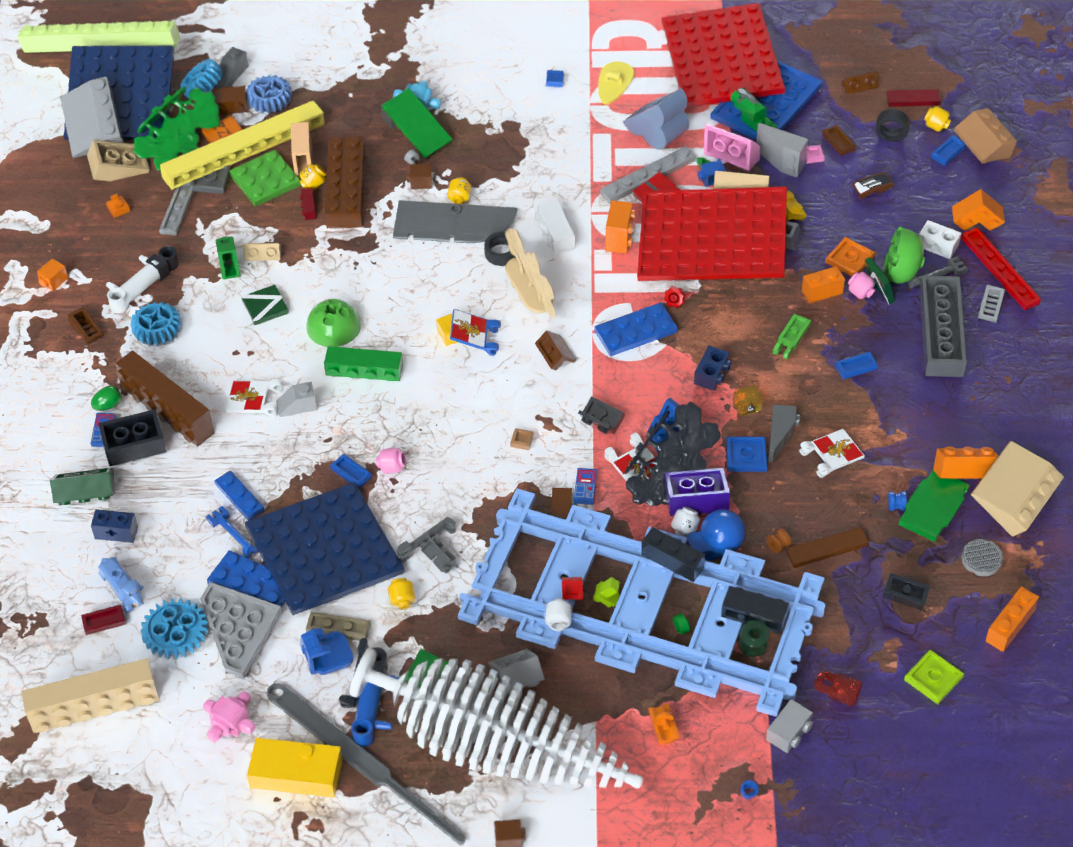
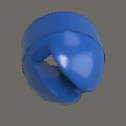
M751 780L745 781L740 787L741 796L745 799H753L758 793L757 784ZM752 787L753 791L746 794L745 791Z

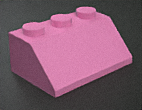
M709 124L705 125V155L716 159L720 158L721 161L732 163L748 171L760 160V145L753 140Z

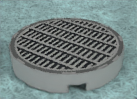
M976 539L970 541L964 547L961 558L963 565L969 572L972 571L978 576H990L995 574L1001 567L1003 554L1000 548L992 541Z

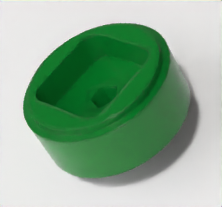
M682 613L673 616V624L677 632L681 635L690 631L689 620Z

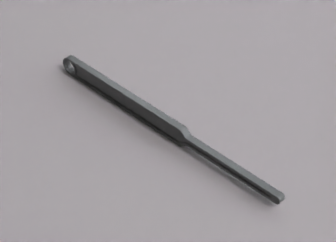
M274 683L268 687L267 696L273 704L323 744L341 747L343 760L376 786H386L457 844H465V836L393 780L390 776V769L280 683ZM274 689H281L283 691V694L279 697H272L270 695Z

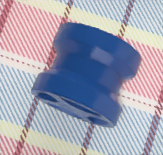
M889 491L888 510L900 509L901 511H906V492L894 493Z

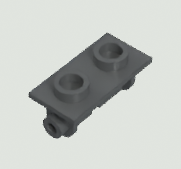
M426 535L429 541L421 544V551L430 560L437 556L433 561L435 566L444 573H448L452 565L458 567L454 562L456 557L449 550L445 552L442 549L444 545L436 537L432 539Z

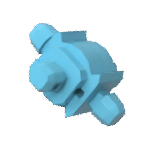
M422 80L419 84L411 85L409 83L406 89L409 88L427 110L430 107L432 109L440 108L441 101L432 98V90L428 88L427 81ZM395 90L393 98L404 90Z

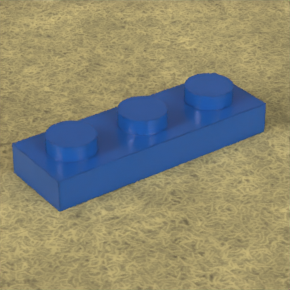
M231 470L214 480L219 490L247 520H251L265 511L264 506Z

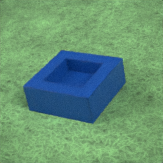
M547 70L546 87H563L564 70Z

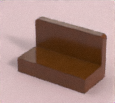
M546 330L534 343L552 370L556 371L565 360L573 363L577 360L559 334Z

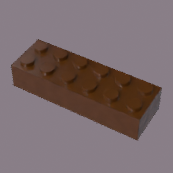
M329 137L324 212L326 229L362 228L365 169L364 137Z
M132 350L115 363L121 389L125 393H130L136 402L144 404L148 411L156 409L158 418L163 423H168L176 433L182 434L187 442H192L198 447L215 433L210 410Z

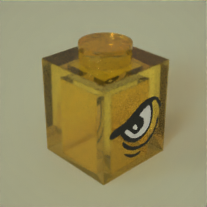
M756 385L734 391L733 404L740 417L761 411L764 397L762 392L758 391Z

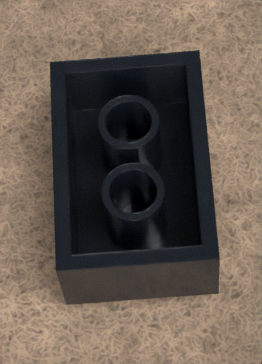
M156 409L98 423L109 467L166 452Z

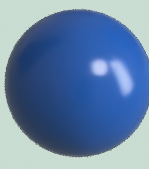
M726 509L716 510L707 515L702 522L700 530L706 543L716 548V551L712 552L724 555L726 549L731 551L738 550L746 536L745 524L741 517L735 512Z

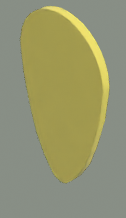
M618 61L611 62L601 69L598 94L603 104H610L617 100L631 84L634 78V70L629 64Z

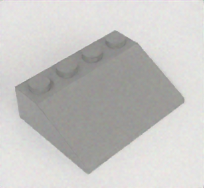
M107 77L90 80L60 97L73 158L87 155L93 140L123 143L113 94Z

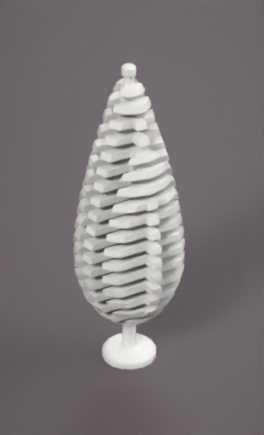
M368 648L355 672L350 688V696L359 697L367 682L393 691L394 706L397 704L399 696H404L397 718L402 725L403 721L405 722L409 716L410 708L412 709L407 725V734L410 738H414V733H417L423 718L422 727L418 734V745L422 748L426 746L427 740L431 738L434 726H436L429 746L431 748L430 754L436 757L439 748L442 747L446 739L447 733H449L442 754H444L442 760L447 762L450 761L452 753L455 752L459 740L462 738L455 758L457 759L456 765L462 767L476 740L475 748L469 761V769L476 770L479 761L481 762L486 747H488L493 731H495L484 761L483 773L489 774L506 736H508L498 765L497 776L503 777L505 775L506 769H508L520 741L522 744L510 778L519 777L531 748L534 746L537 748H535L525 780H533L543 755L547 751L550 754L539 781L541 783H547L559 756L563 758V761L559 767L554 784H561L571 761L577 764L570 784L577 785L584 766L590 768L584 786L591 787L597 772L603 774L599 787L606 788L610 777L617 779L614 787H621L623 782L635 788H640L643 784L642 776L627 772L629 766L625 762H623L621 769L614 767L618 757L614 751L611 753L608 764L601 762L606 749V745L600 742L595 757H589L588 754L594 741V737L590 734L586 738L581 753L576 752L575 748L583 730L579 723L573 731L567 748L562 746L572 719L567 714L562 720L554 742L549 741L560 711L554 706L540 737L536 736L547 707V701L543 698L538 703L527 731H525L524 728L536 694L531 690L528 691L527 697L525 696L512 726L511 724L523 692V685L518 682L516 683L502 712L504 701L510 688L511 678L504 675L502 682L496 690L495 697L490 703L498 680V671L493 669L490 671L481 692H479L485 675L484 665H477L476 671L473 672L467 687L466 683L472 671V661L465 660L462 668L460 667L457 672L458 659H450L442 672L441 679L439 678L443 669L444 659L435 660L428 670L427 677H425L428 661L417 665L413 677L410 678L407 684L409 670L398 680L373 670L376 651Z

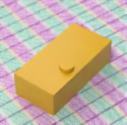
M255 738L247 771L249 787L335 798L343 761L341 747Z

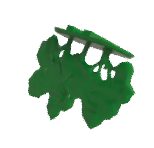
M184 86L173 96L167 95L163 100L162 106L158 107L156 105L151 110L150 116L139 127L137 133H142L148 128L150 131L149 135L139 136L134 139L135 148L133 152L141 159L154 157L156 170L161 171L160 164L177 158L178 152L187 154L198 149L199 135L195 133V129L197 127L210 129L219 126V106L214 102L215 96L213 92L205 93L200 88H193L189 93V100L180 101L179 99L186 92V86ZM176 104L179 107V114L175 118H170L165 112ZM183 105H193L194 109H186L185 107H183ZM161 116L165 118L161 128L152 126Z

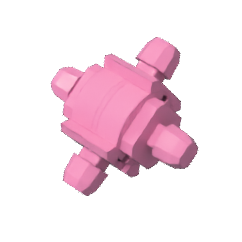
M243 691L236 698L229 696L227 699L221 696L217 702L209 699L205 701L203 707L209 713L212 725L207 734L209 740L216 742L223 735L230 737L233 734L237 738L241 732L253 733L256 726L249 719L246 707L251 701L249 693Z

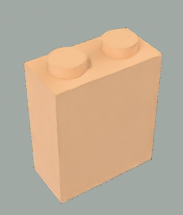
M308 122L291 124L292 159L294 172L298 178H300V173L308 165L312 164V145Z

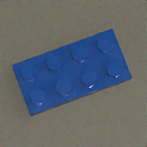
M660 302L594 326V331L611 357L675 334L678 331V327Z
M228 550L207 578L208 584L211 582L279 605L281 608L285 603L266 566Z

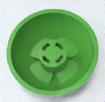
M327 299L319 302L310 311L306 322V330L310 339L325 347L343 346L354 340L361 329V320L358 312L351 304L341 299Z

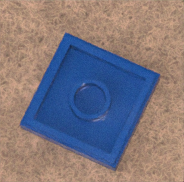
M726 437L728 472H767L765 437Z

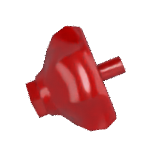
M671 286L670 289L665 291L664 300L669 307L678 309L680 305L685 304L686 294L681 288Z

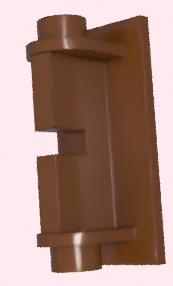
M878 72L846 77L842 80V86L845 87L846 94L878 88Z

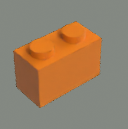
M837 266L803 276L802 292L809 304L843 294L845 278Z

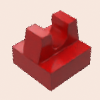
M582 577L561 578L563 600L583 599Z

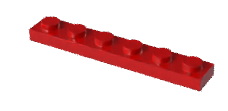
M978 228L962 233L961 239L1024 311L1040 304L1041 298Z

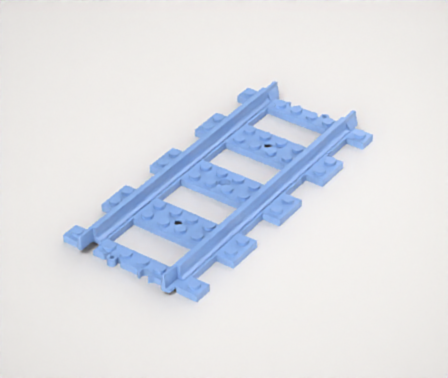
M516 489L508 510H498L496 518L499 527L494 528V534L498 535L499 538H490V547L484 557V563L478 562L475 566L477 575L472 583V588L481 590V595L478 598L460 593V602L463 605L458 613L459 620L478 625L483 612L486 611L521 622L516 632L517 638L556 649L561 635L598 645L599 648L595 655L596 662L635 673L640 659L677 669L679 673L675 680V686L716 698L721 683L759 694L761 696L756 711L775 717L778 715L783 699L788 701L791 699L795 700L797 687L795 684L789 683L792 673L797 671V665H793L791 662H800L801 655L799 652L804 635L808 636L812 633V625L810 624L812 615L817 617L824 616L825 603L818 601L824 577L804 572L800 586L797 588L760 577L765 560L726 549L720 565L705 561L703 571L694 581L696 584L711 589L689 647L650 636L673 577L686 581L689 580L642 556V542L606 532L611 520L610 515L572 505L566 520L530 510L535 500V494L521 489ZM648 527V530H647L645 536L647 535V533L650 531V529H651L652 527ZM662 531L684 544L687 543L686 537ZM520 532L556 542L531 600L494 589ZM596 554L633 565L609 623L572 612V622L566 629L554 631L546 625V605L555 599H562L561 575L582 577V583H584ZM729 586L740 587L746 591L761 593L764 596L781 599L789 603V611L791 612L770 671L730 660L743 623L721 617L722 603ZM638 596H645L646 598L641 600ZM577 599L565 601L568 602L573 609ZM723 621L725 625L720 627L717 625V622Z

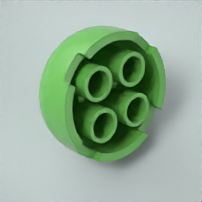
M898 227L891 239L892 244L889 252L885 257L883 273L890 282L902 284L910 281L917 274L919 268L923 267L925 257H923L924 245L921 237L912 230Z

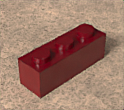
M312 188L301 189V194L299 195L300 200H302V216H305V220L316 219Z

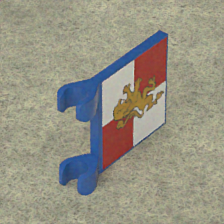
M453 309L450 340L484 350L489 355L495 356L496 351L499 350V344L495 342L486 343L487 329L497 333L498 328L501 327V321L487 320Z

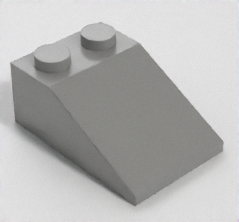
M761 123L758 124L756 143L760 145V154L780 172L798 177L806 164L808 139Z

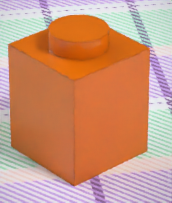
M53 258L37 271L40 285L52 291L56 290L68 279L66 267Z

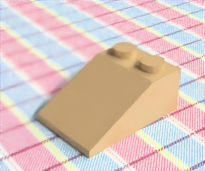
M93 140L87 153L93 180L114 181L149 173L150 169L147 159H141L133 152L134 144Z

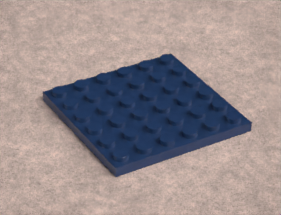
M173 45L72 46L68 92L90 80L107 77L113 94L122 139L134 140L139 136H147L150 129L148 128L142 133H137L139 127L150 116L151 110L156 105L158 107L162 106L164 98L167 95L171 96L174 47ZM170 109L165 112L168 116ZM161 116L152 126L161 128L165 118ZM65 124L63 137L65 140H69Z
M355 482L245 522L249 535L292 615L299 614L405 573L404 566Z

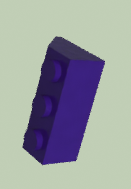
M724 468L664 473L670 516H674L676 511L683 509V507L691 508L697 511L698 514L711 513L720 509L729 510L730 492Z

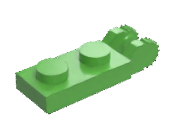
M794 314L779 336L778 342L774 346L773 354L778 355L782 346H787L783 358L788 360L793 349H796L810 327L811 320Z

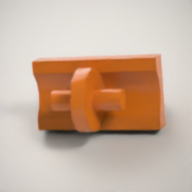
M669 704L657 708H648L658 743L667 745L673 743L674 740H678L680 736Z

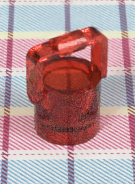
M828 671L818 674L814 680V689L828 694L830 699L852 708L858 700L863 685L862 681L842 673L836 675ZM825 679L833 682L832 687L823 684Z

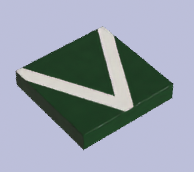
M869 257L864 260L868 275L875 281L876 289L889 305L895 302L889 279L872 258Z
M275 284L241 296V300L254 326L289 313Z

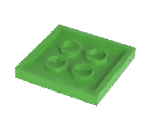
M276 150L229 170L232 179L255 207L301 186L300 179Z

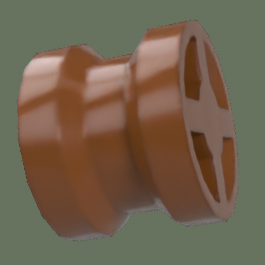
M781 528L776 531V534H771L766 538L768 546L776 554L780 553L782 548H787L792 544L788 533Z

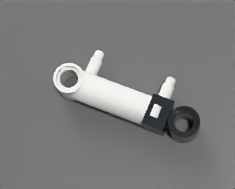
M162 247L158 252L159 256L153 254L150 258L141 255L139 260L146 266L120 287L114 283L107 282L106 286L110 289L107 297L110 308L114 313L125 312L128 309V304L156 280L162 281L170 274L169 271L177 269L179 261L174 247Z

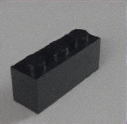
M654 527L650 529L642 540V556L693 583L704 569L705 554Z
M729 586L722 603L721 617L781 634L788 616L789 603L781 599L764 596L761 593L746 591L740 587Z

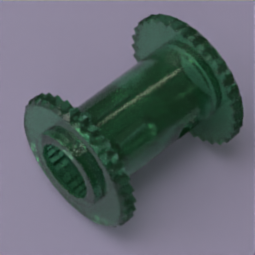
M752 620L745 623L741 628L738 646L740 651L747 657L756 658L765 653L770 635L766 624L758 620Z

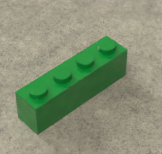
M328 346L324 360L325 375L332 377L339 376L400 382L403 368L402 352Z

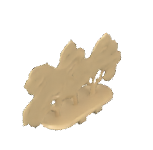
M509 228L508 231L506 230L505 236L508 241L509 251L516 258H512L507 262L505 272L510 279L512 287L516 289L520 300L524 302L530 311L534 313L547 312L549 316L555 319V309L553 306L555 296L551 284L545 276L541 275L535 253L528 251L525 253L518 230Z

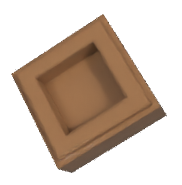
M515 428L510 447L529 451L534 432Z

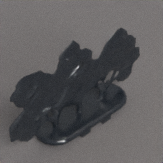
M688 402L687 405L676 406V419L673 424L667 425L665 421L670 414L668 410L655 428L650 427L645 443L642 444L640 442L636 447V455L624 472V474H628L635 464H639V475L632 476L626 481L627 490L633 494V503L638 505L646 503L649 506L667 505L664 473L706 469V460L700 455V450L712 448L720 439L721 434L716 423H701V409L694 403ZM662 427L665 429L668 437L657 444L653 441V438ZM677 427L679 431L676 432L673 428ZM648 445L658 450V456L651 462H645L641 457ZM649 464H654L655 466L651 468ZM644 467L650 470L651 477L649 479L644 474L646 471ZM640 476L643 477V482L639 480Z

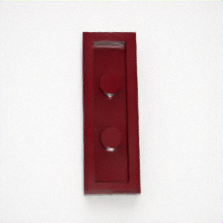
M938 89L887 90L888 107L940 106Z

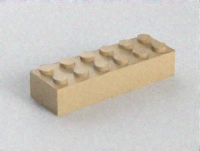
M148 658L21 691L25 713L33 733H42L49 729L66 727L72 723L88 721L99 716H108L114 712L127 711L133 707L150 705L153 702L159 701Z

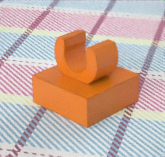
M112 195L110 196L111 200L106 202V206L114 218L130 212L129 205L122 196Z

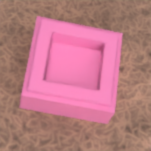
M821 145L807 147V164L824 162Z

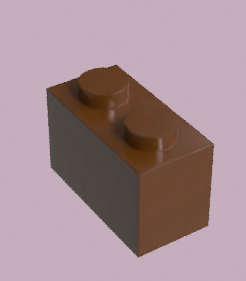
M245 86L211 90L215 96L214 102L219 106L218 115L248 112Z

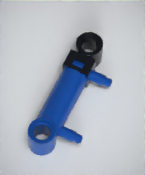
M374 647L372 649L376 651L375 661L380 662L374 664L373 670L386 675L388 670L387 654L382 648ZM387 675L397 680L400 678L393 675ZM367 682L359 696L355 721L351 726L353 741L360 747H367L373 743L374 729H392V723L376 720L381 693L384 688Z

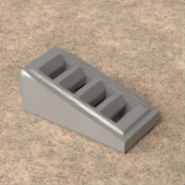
M991 285L986 286L978 315L979 319L997 322L1005 289ZM988 295H989V296H993V297H997V298H999V299L997 300V299H994V298H990V297H988ZM986 301L997 303V305L986 303ZM985 306H986V307H990V308H994V309H996V310L994 311V310L986 309ZM983 312L994 314V317L983 314Z

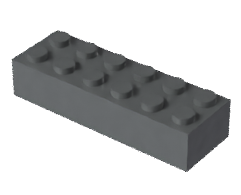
M922 275L920 305L925 376L964 377L967 362L960 277Z

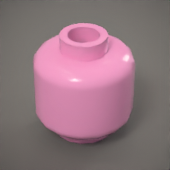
M856 272L848 282L849 291L859 299L870 298L876 291L874 289L875 281L865 272Z
M396 447L382 449L379 457H376V465L378 468H381L384 474L401 472L403 467L406 466L405 453Z

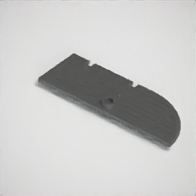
M399 200L393 238L408 239L409 235H413V240L449 242V237H452L455 243L485 242L488 236L493 233L504 232L510 227L516 217L518 208Z

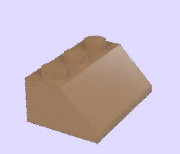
M989 108L972 112L954 129L982 164L1011 157L1017 142Z

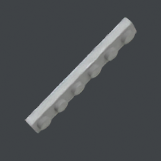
M684 146L601 188L600 194L609 204L611 200L618 201L632 194L634 189L659 171L664 176H667L695 162L696 155L687 146Z

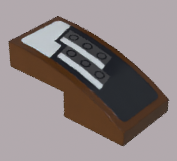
M886 172L865 177L852 184L861 200L876 191L879 195L894 186Z

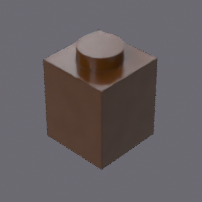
M431 164L410 165V172H407V183H411V190L432 189Z
M520 819L494 821L496 847H522V841H526V829L521 827Z

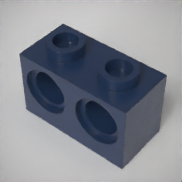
M708 346L694 372V384L715 391L718 384L721 385L723 383L725 371L728 372L730 369V352Z

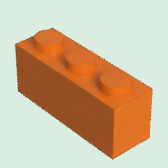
M949 446L937 448L933 470L940 478L982 479L998 458V455L990 447H982V449H974L972 447L958 449Z
M1021 586L989 627L986 642L1004 652L1036 610L1039 596Z

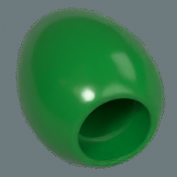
M110 385L100 389L92 397L90 404L96 411H105L116 407L121 402L122 396L116 386Z

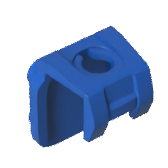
M317 628L307 631L300 637V648L305 655L311 675L317 673L326 675L347 668L353 662V654L348 641L339 631L324 635L323 629Z

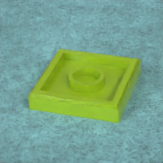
M929 650L905 675L904 680L939 704L962 680L964 673L932 650Z

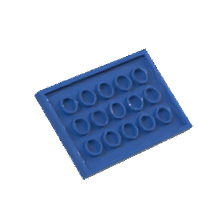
M777 60L785 93L755 98L766 107V117L778 126L777 129L783 131L822 87L823 81ZM731 101L720 103L710 113V119L757 140V132L741 120L742 112Z

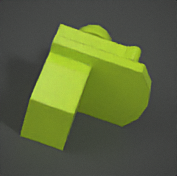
M612 577L605 582L601 581L596 585L593 600L605 604L608 608L611 606L615 607L620 597L618 592L620 582Z

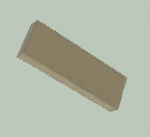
M310 612L306 632L322 628L324 635L339 631L346 639L359 641L361 638L367 639L371 622L369 620Z

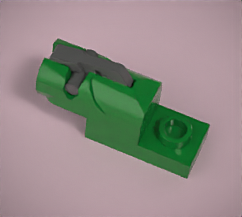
M743 87L732 93L731 102L742 112L741 120L755 132H757L759 123L777 129L778 126L766 117V107L757 101L751 93Z

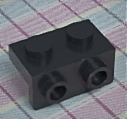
M592 396L584 410H579L578 412L582 422L589 426L591 424L598 426L597 429L605 434L608 432L615 434L625 416L623 412Z

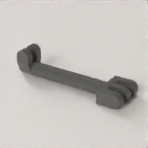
M956 256L948 260L947 267L924 276H944L954 272L958 277L967 273L968 268ZM915 275L908 281L909 287L913 288L921 285L922 276L918 278Z
M446 517L411 543L404 541L397 547V556L401 563L409 560L412 557V551L421 546L423 542L429 540L426 535L432 538L444 528L450 534L455 533L456 522Z

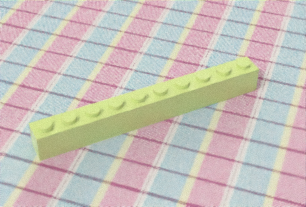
M175 21L27 25L22 27L17 36L24 52L72 51V46L173 45L176 48L181 39Z

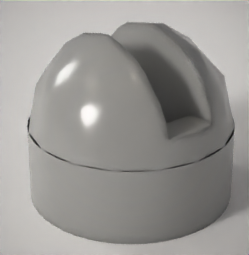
M412 149L407 152L404 160L410 165L416 164L415 161L420 160L419 154Z

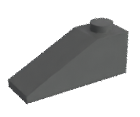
M232 46L223 56L219 64L223 74L218 84L214 86V89L231 87L249 67L246 51Z
M773 404L769 462L775 460L793 436L795 426H799L800 414H796L797 406Z

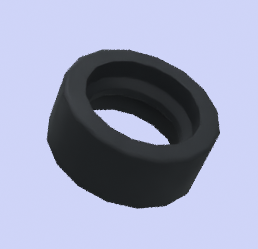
M897 109L882 111L876 121L875 129L877 135L889 142L903 140L909 132V117ZM888 121L897 122L902 125V128L891 130L886 128L883 123Z
M506 232L493 233L485 240L484 254L487 261L493 265L506 266L509 260L516 258L510 251L496 253L491 250L496 245L508 246L505 236Z

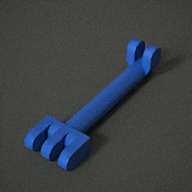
M223 506L218 508L221 514L216 510L212 512L214 518L210 514L205 516L206 520L213 527L220 524L243 547L242 552L246 558L251 557L250 552L252 554L257 553V549L227 520L230 518V515Z

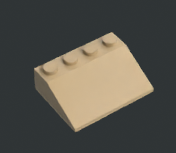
M1010 441L971 495L1011 536H1015L1027 531L1064 476L1050 462Z

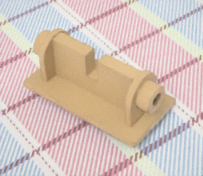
M279 243L243 244L244 261L280 260L281 245Z

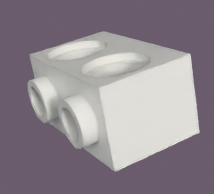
M927 220L919 236L923 241L925 250L951 259L959 246L961 233Z

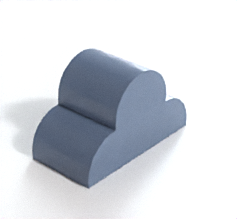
M680 88L645 104L622 122L631 133L638 136L642 135L645 141L653 148L663 149L689 128V120L684 112V109L687 107V97L683 89Z

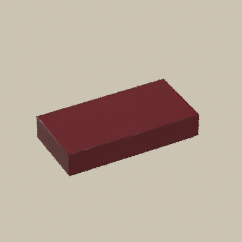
M121 604L81 615L86 635L126 625Z

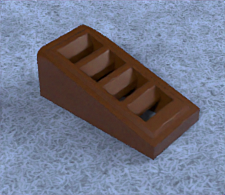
M85 307L68 314V321L87 344L104 336V333ZM96 332V334L88 337L89 334Z

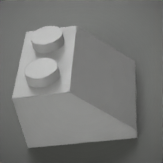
M527 648L488 662L491 670L498 671V685L502 682L504 675L511 678L509 695L514 690L517 682L523 685V687H534L539 684V681L544 680L538 656Z

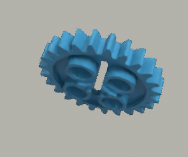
M172 598L169 604L163 600V606L155 604L156 610L149 609L150 615H144L145 622H141L142 629L140 630L143 643H145L147 650L151 649L152 654L158 653L159 658L166 654L167 660L170 659L171 655L178 659L179 654L186 657L187 651L193 654V647L200 648L199 642H205L204 635H208L207 628L209 626L206 614L203 613L202 608H198L197 603L191 605L189 599L183 603L182 598L178 602H175L174 598Z

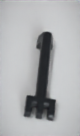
M366 638L359 640L355 672L365 651L369 648ZM341 695L339 697L340 706L342 708H355L357 697Z

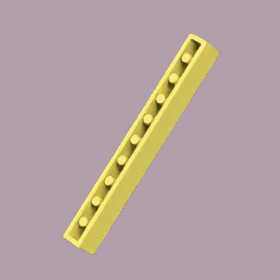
M314 101L303 104L160 164L162 178L173 190L192 180L201 178L203 175L206 176L213 171L220 170L224 166L234 164L290 140L292 123L308 122L310 131L323 126L324 112Z

